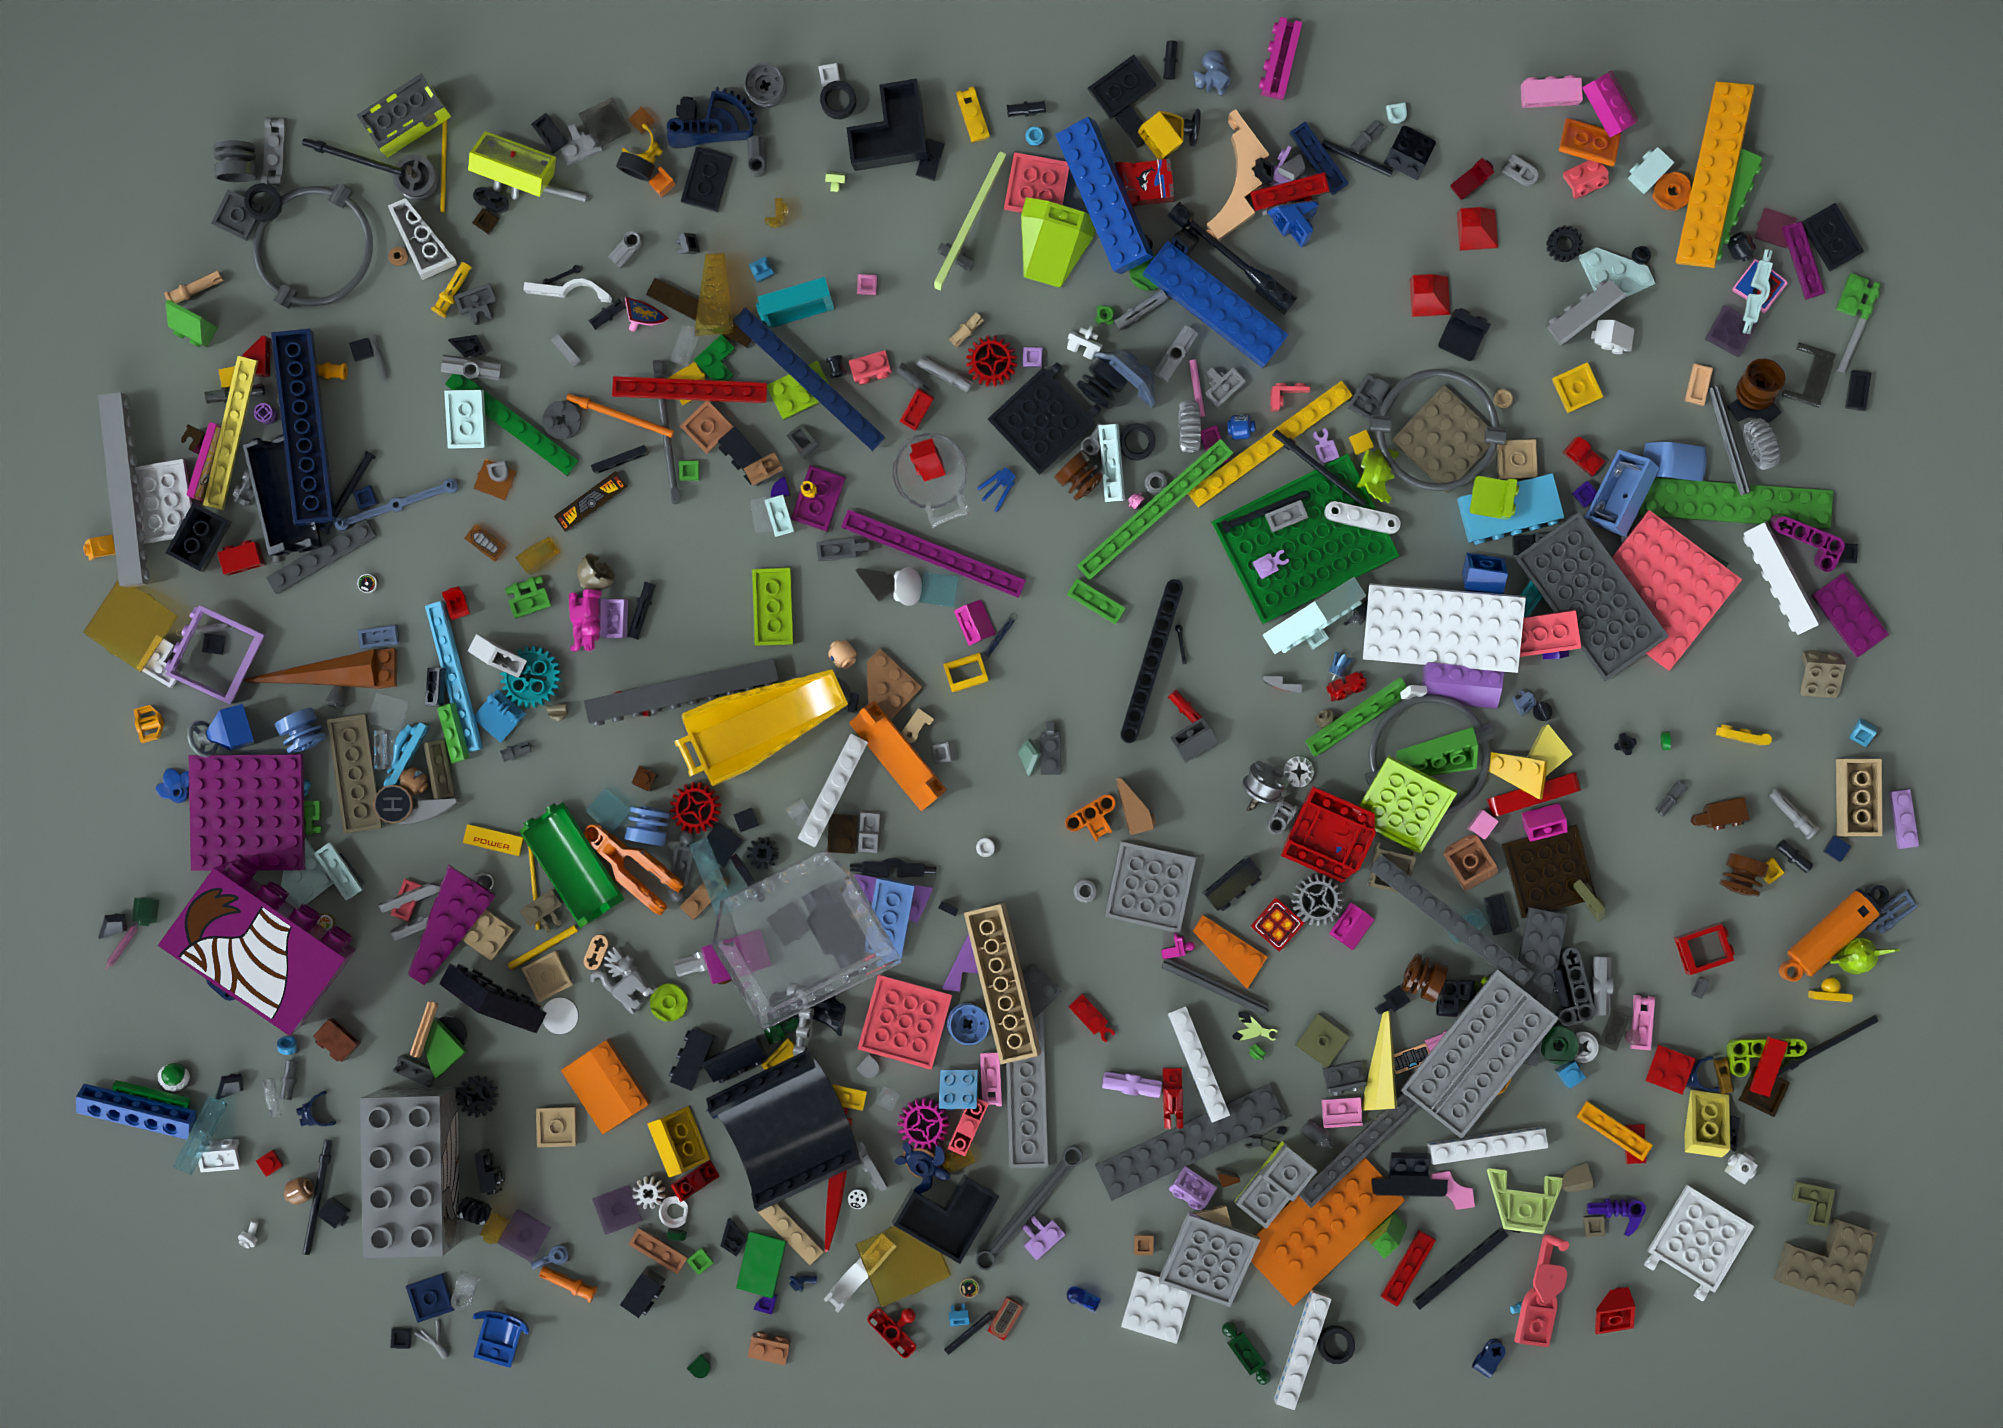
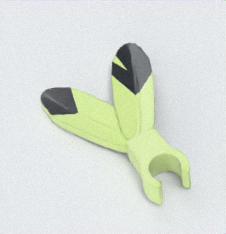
M1238 1012L1240 1020L1248 1028L1236 1031L1232 1035L1233 1039L1240 1041L1261 1035L1270 1040H1276L1269 1037L1271 1031L1278 1032L1276 1029L1262 1028L1248 1013Z

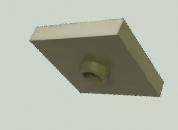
M1317 1014L1295 1045L1328 1068L1349 1036Z

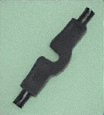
M888 858L882 862L863 861L862 864H850V867H857L850 868V872H862V875L888 877L890 866H896L897 877L899 878L924 877V874L936 875V871H929L936 870V866H925L924 863H906L898 858Z

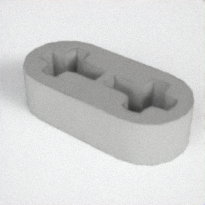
M558 333L550 339L573 367L581 361Z

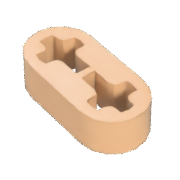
M596 935L590 942L584 957V965L589 970L598 969L603 962L609 947V939L605 935ZM602 938L605 946H601L599 951H596L598 944L595 941ZM594 953H596L595 960L598 964L590 966L588 958H593Z

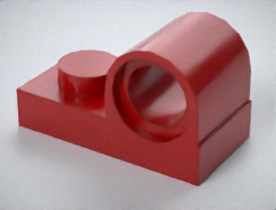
M1579 436L1575 437L1562 452L1591 477L1594 476L1605 462L1591 450V445Z

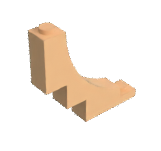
M1236 109L1229 113L1228 116L1230 127L1233 130H1237L1231 138L1236 157L1234 187L1225 206L1206 225V231L1218 241L1254 216L1255 211L1249 205L1246 198L1251 195L1250 192L1256 191L1262 186V182L1255 177L1253 171L1255 169V160L1260 157L1267 160L1269 157V153Z

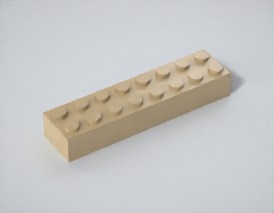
M1000 903L965 912L964 916L1000 1065L1039 1056L1041 1049L1006 904Z

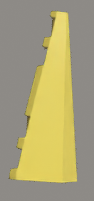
M1390 1011L1382 1014L1367 1085L1361 1104L1362 1110L1397 1108Z

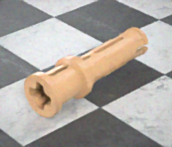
M217 270L188 285L181 284L177 289L170 292L166 291L164 295L166 299L177 304L183 300H190L192 295L224 280Z

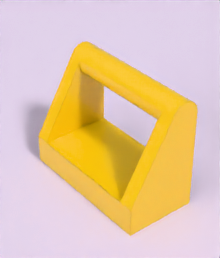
M980 652L943 664L952 693L989 682ZM976 661L979 662L982 675L953 684L949 672L950 669Z

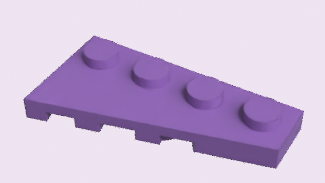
M855 874L847 892L872 902L877 878ZM915 885L909 920L918 923L933 888Z

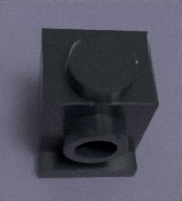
M687 96L680 99V105L677 104L676 107L678 119L681 121L696 120L698 108L696 100Z

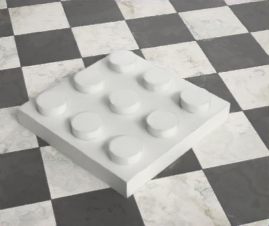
M1137 1270L1121 1327L1177 1344L1192 1294L1159 1283V1276Z

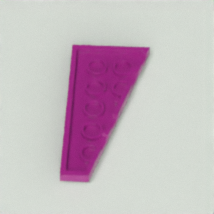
M449 864L445 877L441 882L438 896L435 898L429 914L425 931L421 936L418 950L415 952L408 971V975L423 985L428 982L496 897L493 892Z

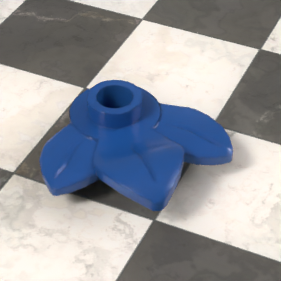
M172 768L166 769L163 775L164 783L156 786L158 795L163 799H171L175 803L186 801L189 796V771H185L180 775Z

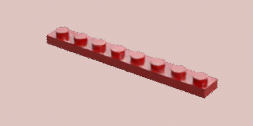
M613 376L612 397L766 403L767 383Z

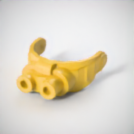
M642 124V127L651 135V145L644 153L634 155L654 164L656 161L655 157H659L663 150L659 148V144L655 141L654 135L648 126ZM622 148V152H628L627 149Z

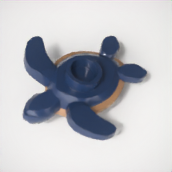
M908 1141L903 1143V1156H898L894 1162L897 1165L906 1164L912 1175L923 1178L922 1182L914 1190L919 1193L928 1191L933 1185V1176L942 1181L950 1179L949 1171L940 1167L946 1160L945 1150L941 1145L936 1146V1153L933 1154L927 1149L913 1148L911 1144L908 1145Z

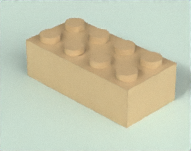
M1836 759L1837 836H1882V759Z

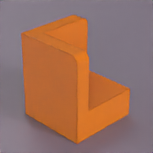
M660 166L658 168L659 173L648 183L663 197L676 184Z

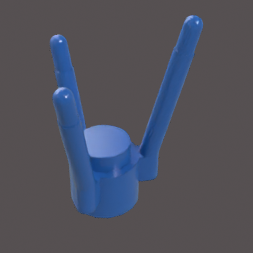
M1006 467L1002 471L998 470L995 475L977 487V490H981L995 479L997 481L982 498V501L984 502L1000 485L1002 487L1007 485L995 508V512H998L1008 492L1015 484L1013 480L1016 476Z

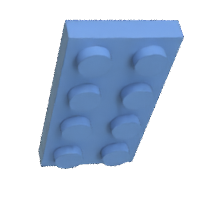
M877 877L864 946L865 952L898 959L902 958L915 884Z

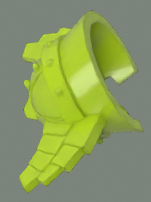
M1367 449L1360 465L1364 468V472L1357 487H1366L1368 493L1375 499H1379L1381 502L1386 501L1389 504L1392 498L1386 490L1385 483L1393 479L1394 475L1391 473V468L1379 449L1375 452ZM1388 449L1393 459L1399 457L1398 451Z
M1855 937L1836 954V958L1830 960V963H1839V966L1850 974H1862L1868 972L1876 965L1878 956L1897 952L1900 949H1877L1868 938Z

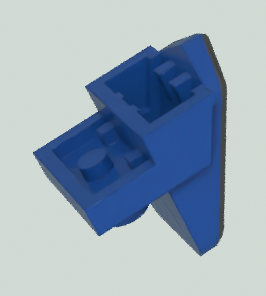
M1314 200L1279 204L1268 209L1267 213L1273 219L1274 225L1283 237L1290 233L1302 248L1308 243L1312 235L1313 226L1309 219L1316 214L1319 204Z

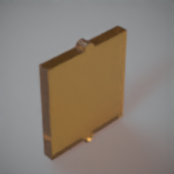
M485 459L480 472L477 473L478 478L474 489L505 501L510 488L513 487L512 482L517 471L509 469L508 478L503 482H496L489 476L487 468L488 464L494 462Z

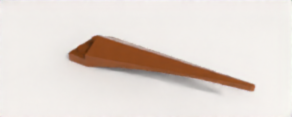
M395 648L368 650L244 679V681L247 683L313 684L374 689L397 687V650Z

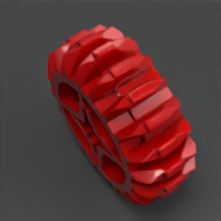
M989 335L986 336V342L979 338L980 345L973 342L975 350L972 348L968 349V352L973 355H966V359L971 361L966 363V367H972L968 370V373H975L972 379L976 380L979 377L980 385L984 380L986 381V387H989L990 382H993V386L997 387L996 381L998 380L1003 385V378L1009 381L1010 376L1008 373L1012 375L1015 373L1011 369V367H1017V363L1011 362L1017 360L1016 355L1011 356L1015 349L1011 348L1008 350L1011 344L1008 342L1003 345L1004 338L997 342L996 335H994L993 341H990ZM992 347L999 348L1006 356L996 355ZM987 348V355L976 361L978 353ZM990 353H991V356L993 357V360H994V359L997 360V361L994 362L993 370H992V366L990 365V363L987 364V362L989 361V358H990ZM1007 362L1004 371L996 375V367ZM977 366L988 368L991 376L980 372Z
M691 782L690 789L687 784H684L685 791L678 788L677 791L680 795H672L677 801H670L671 805H675V809H669L670 812H676V815L671 817L672 820L679 819L675 825L679 826L683 823L681 830H686L688 826L690 833L695 828L697 834L700 833V827H702L704 832L708 831L707 824L713 828L714 824L711 820L718 822L719 819L714 815L721 814V811L716 810V807L722 806L721 803H715L716 800L720 799L719 796L712 797L716 791L713 789L708 792L709 785L702 789V782L698 783L697 788L695 782ZM692 792H701L708 799L699 802ZM687 795L688 807L681 811V802ZM693 802L696 805H702L700 806V809H698V813L696 811L687 812L688 810H691V807H693ZM711 804L710 814L704 820L703 809ZM693 814L698 819L699 824H692L686 821L683 816Z

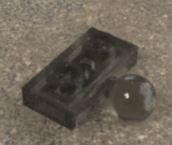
M1612 1008L1598 1044L1617 1051L1622 1037L1625 1038L1629 1045H1636L1640 1042L1641 1036L1636 1030H1625L1630 1020V1015Z

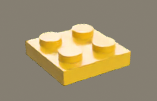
M1588 362L1552 378L1567 413L1603 398V394Z

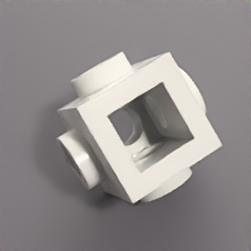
M1736 1152V1154H1733L1728 1159V1166L1724 1171L1739 1182L1746 1184L1749 1179L1755 1176L1758 1165L1753 1162L1754 1158L1744 1152L1742 1155Z

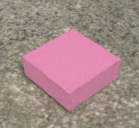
M858 274L857 294L876 295L877 275Z

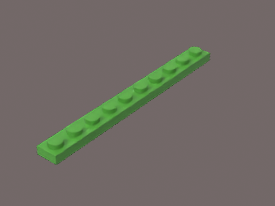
M1221 439L1217 441L1081 561L1077 567L1090 580L1229 458L1233 452Z

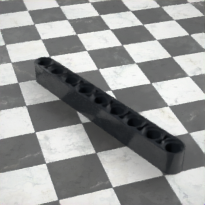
M1177 579L1168 581L1164 588L1120 732L1121 740L1125 743H1133L1139 735L1183 591V585ZM1170 584H1177L1179 591L1171 593L1169 591ZM1167 601L1173 604V610L1170 612L1165 611L1163 608V604ZM1159 620L1167 622L1168 627L1166 630L1158 628ZM1154 638H1159L1162 641L1161 648L1153 647L1152 640ZM1149 656L1156 658L1157 664L1153 667L1148 666L1146 663V659ZM1146 674L1151 677L1149 685L1142 684V675ZM1137 693L1145 695L1144 703L1136 702L1135 695ZM1132 711H1137L1140 715V719L1137 722L1131 721L1129 717ZM1130 729L1134 732L1132 740L1125 739V730Z

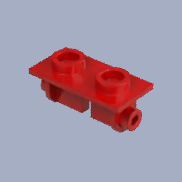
M1355 672L1345 676L1346 684H1343L1341 679L1328 683L1326 690L1328 694L1330 693L1331 702L1343 700L1349 694L1363 691L1367 685L1366 678L1363 677L1362 672Z

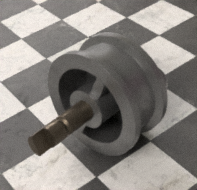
M412 154L403 157L397 162L395 166L405 169V174L403 177L393 174V181L397 189L405 197L411 200H424L436 191L439 176L436 168L428 159L421 155Z
M1257 761L1250 766L1249 775L1245 776L1242 781L1244 790L1252 797L1246 809L1247 811L1256 809L1259 802L1265 804L1279 803L1282 797L1281 792L1285 791L1289 785L1288 779L1281 768L1273 767L1262 761Z

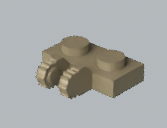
M552 889L519 910L529 926L540 921L547 933L551 929L543 919L546 915L550 914L555 925H561L553 911L562 904Z

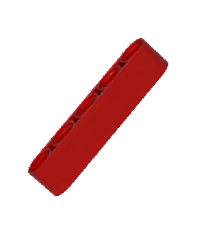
M1573 772L1546 780L1542 799H1538L1522 789H1517L1486 800L1491 816L1497 817L1579 792L1582 789L1577 773Z

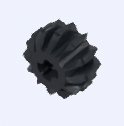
M758 837L759 844L752 840L751 844L754 848L747 847L748 851L753 852V854H748L747 858L754 857L750 864L753 865L758 862L757 869L761 868L762 863L764 869H768L767 862L774 866L775 863L771 859H779V856L773 855V852L779 851V848L772 849L776 842L773 841L768 845V837H766L764 843L762 838ZM760 848H762V850L767 849L766 858H764V856L761 858L759 857Z
M465 1197L458 1206L457 1214L465 1221L475 1223L476 1225H484L490 1218L492 1208L484 1201L473 1197Z

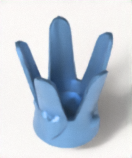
M1335 650L1333 663L1328 671L1334 675L1332 680H1334L1335 676L1342 678L1345 669L1352 662L1353 658L1350 660L1349 657L1346 658L1345 654L1340 658V653Z

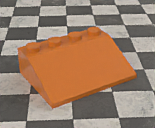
M609 1038L560 1070L602 1135L651 1103Z

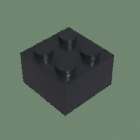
M646 1267L620 1306L637 1318L642 1314L646 1316L655 1303L652 1299L655 1298L657 1300L666 1287L663 1285L666 1279L649 1267Z

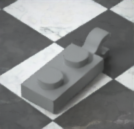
M861 1141L862 1150L858 1151L862 1159L860 1164L864 1171H869L872 1176L870 1181L874 1188H879L880 1191L888 1188V1184L866 1150L865 1143Z

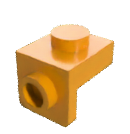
M112 535L89 538L83 546L84 553L89 557V560L116 554Z

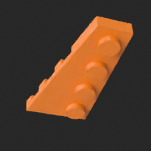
M1202 915L1192 931L1242 985L1248 989L1266 961L1267 956Z

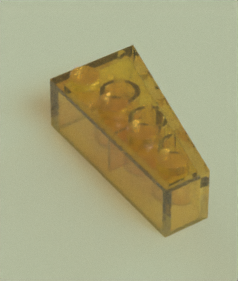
M725 253L705 254L695 336L733 333Z

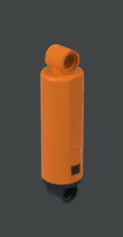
M1874 884L1868 886L1865 892L1860 888L1852 892L1787 951L1790 961L1780 965V976L1784 980L1792 982L1800 980L1803 973L1809 977L1813 976L1882 914V910L1878 905L1884 904L1889 899L1888 889L1885 886ZM1878 889L1880 897L1875 899L1873 894ZM1792 966L1795 972L1792 976H1789L1787 971Z

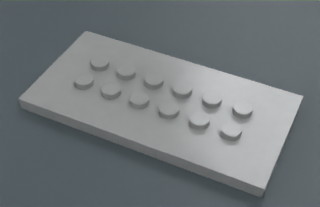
M1496 969L1400 1090L1462 1139L1559 1018Z

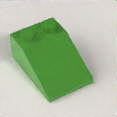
M167 299L168 327L174 330L172 334L182 339L184 336L190 338L189 342L199 348L201 345L208 347L218 327Z

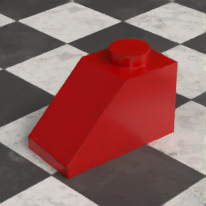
M261 336L242 354V357L258 360L255 377H270L271 339L267 336Z

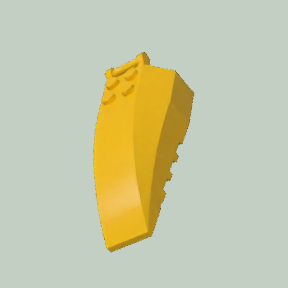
M833 669L719 697L684 712L681 717L688 735L674 741V743L682 753L689 769L687 771L689 776L691 777L704 771L712 786H715L754 768L847 706L848 703ZM691 741L701 763L698 767L695 766L685 744Z

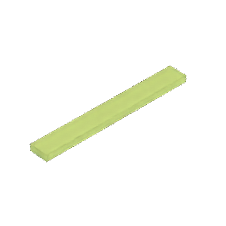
M1001 151L998 153L939 271L934 284L935 289L941 291L1005 162L1006 154Z

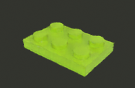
M818 360L808 365L828 383ZM789 374L767 385L768 391L783 420L819 403Z

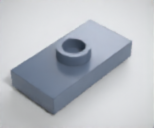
M397 625L358 630L361 650L400 644Z

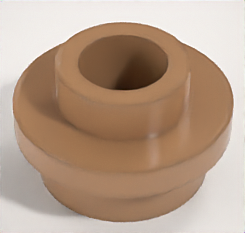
M394 247L390 250L388 258L394 266H402L407 262L408 254L403 248ZM400 253L401 257L395 259V254Z

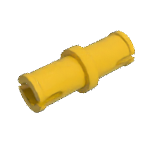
M804 481L803 485H801L802 494L809 498L815 497V494H817L816 485L812 482Z

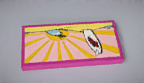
M210 422L208 424L186 494L188 497L202 502L205 499L221 426Z

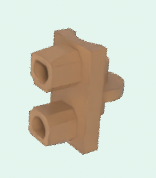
M774 452L743 468L753 486L783 470Z

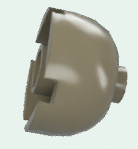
M591 553L586 554L577 566L579 583L584 589L602 591L614 582L615 573L606 562L602 564L598 561L600 557Z

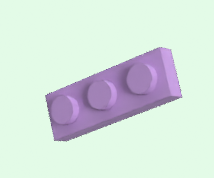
M1911 790L1889 792L1897 848L1903 849L1919 846Z

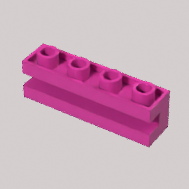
M1280 17L1278 23H1274L1272 33L1275 34L1274 41L1270 40L1267 51L1271 52L1270 58L1265 60L1263 67L1266 75L1265 78L1261 77L1259 88L1262 89V96L1283 100L1302 26V22L1296 20L1294 23L1288 22V18Z

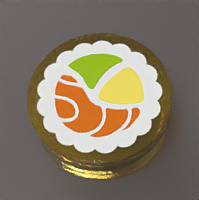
M330 913L320 914L321 918L317 923L326 930H331L336 925L334 916Z

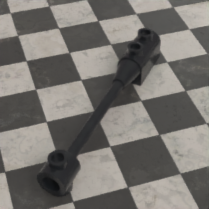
M1180 201L1170 211L1167 217L1181 228L1190 227L1242 269L1256 286L1255 292L1283 315L1295 303L1297 297L1269 274H1265L1246 264L1194 221V213Z

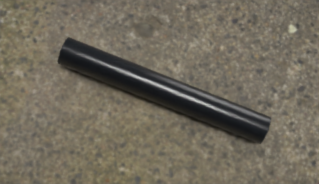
M989 1312L944 1348V1351L948 1355L951 1354L992 1320L993 1316Z

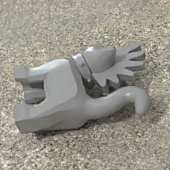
M613 947L614 953L608 951L611 957H604L610 963H606L604 966L612 968L608 971V973L614 972L612 977L622 974L624 978L617 984H612L604 971L595 970L590 974V981L594 982L599 977L605 989L611 992L613 997L621 1001L631 1014H634L643 1002L641 999H636L633 994L639 990L643 995L648 996L650 993L653 994L658 989V986L656 984L650 985L642 972L634 965V958L631 955L623 957L618 949Z

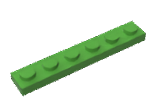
M1399 677L1306 739L1305 743L1314 757L1318 756L1402 700L1400 692L1407 688L1402 678Z

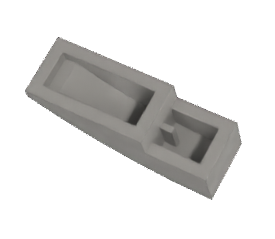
M460 799L418 801V808L412 809L411 814L404 821L399 822V825L419 823L440 816L459 804Z

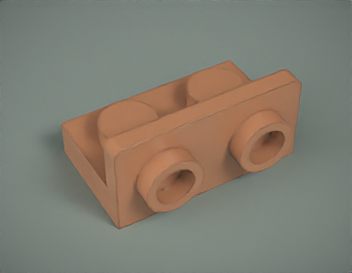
M757 1331L756 1334L753 1333L751 1336L748 1358L786 1365L791 1341H788L784 1336L777 1335L774 1338L769 1337L768 1333Z

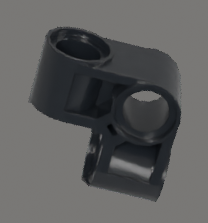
M1445 980L1438 996L1436 1015L1457 1017L1459 999L1471 1001L1477 993V981ZM1448 984L1453 986V991L1450 994L1445 992V987Z

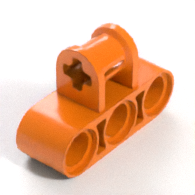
M1103 795L1075 811L1065 819L1066 828L1075 832L1087 826L1092 837L1097 842L1101 836L1112 833L1103 815L1114 809L1115 799L1110 795ZM1104 798H1109L1112 801L1109 809H1105L1101 805V801ZM1089 807L1095 810V816L1091 819L1085 816V810ZM1072 817L1077 818L1079 821L1078 827L1074 829L1068 825V821Z

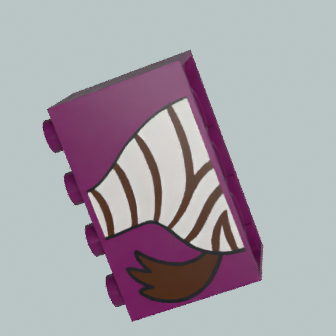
M237 859L235 863H223L212 869L157 946L290 1036L303 1025L356 951L355 948L349 945L354 938L338 926L334 925L331 930H326L317 922L321 915L310 906L302 903L299 908H294L287 903L285 899L289 893L280 885L269 881L267 885L257 882L253 879L257 871L245 861Z

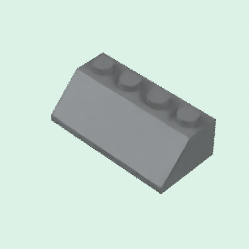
M1604 279L1595 286L1597 290L1592 294L1589 291L1580 297L1581 302L1576 306L1572 303L1564 309L1566 313L1563 316L1559 317L1556 315L1548 321L1550 325L1547 329L1560 346L1626 297L1624 292L1611 279L1608 282Z

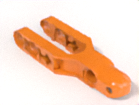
M598 824L586 827L584 831L586 839L602 857L611 863L616 881L657 915H662L667 909V904L625 869L624 860L626 856H631L648 872L651 871L661 879L660 882L662 884L665 883L678 893L684 886L683 881L644 848L626 846L616 836L608 833Z

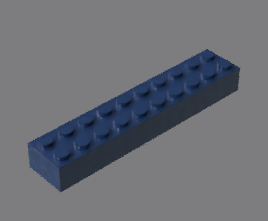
M310 328L271 332L293 523L296 526L336 522L314 332Z

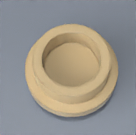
M1501 389L1494 394L1493 401L1497 407L1507 408L1512 404L1513 396L1510 391Z

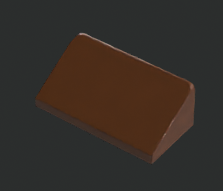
M1215 1169L1219 1183L1223 1188L1241 1181L1237 1173Z

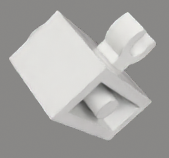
M1598 320L1597 329L1592 331L1591 339H1595L1594 343L1601 345L1602 349L1612 350L1611 353L1623 354V352H1631L1634 329L1616 320Z

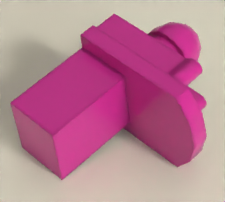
M1175 932V947L1162 949L1161 952L1163 959L1185 956L1188 950L1192 951L1195 948V944L1193 942L1185 943L1184 936H1179Z

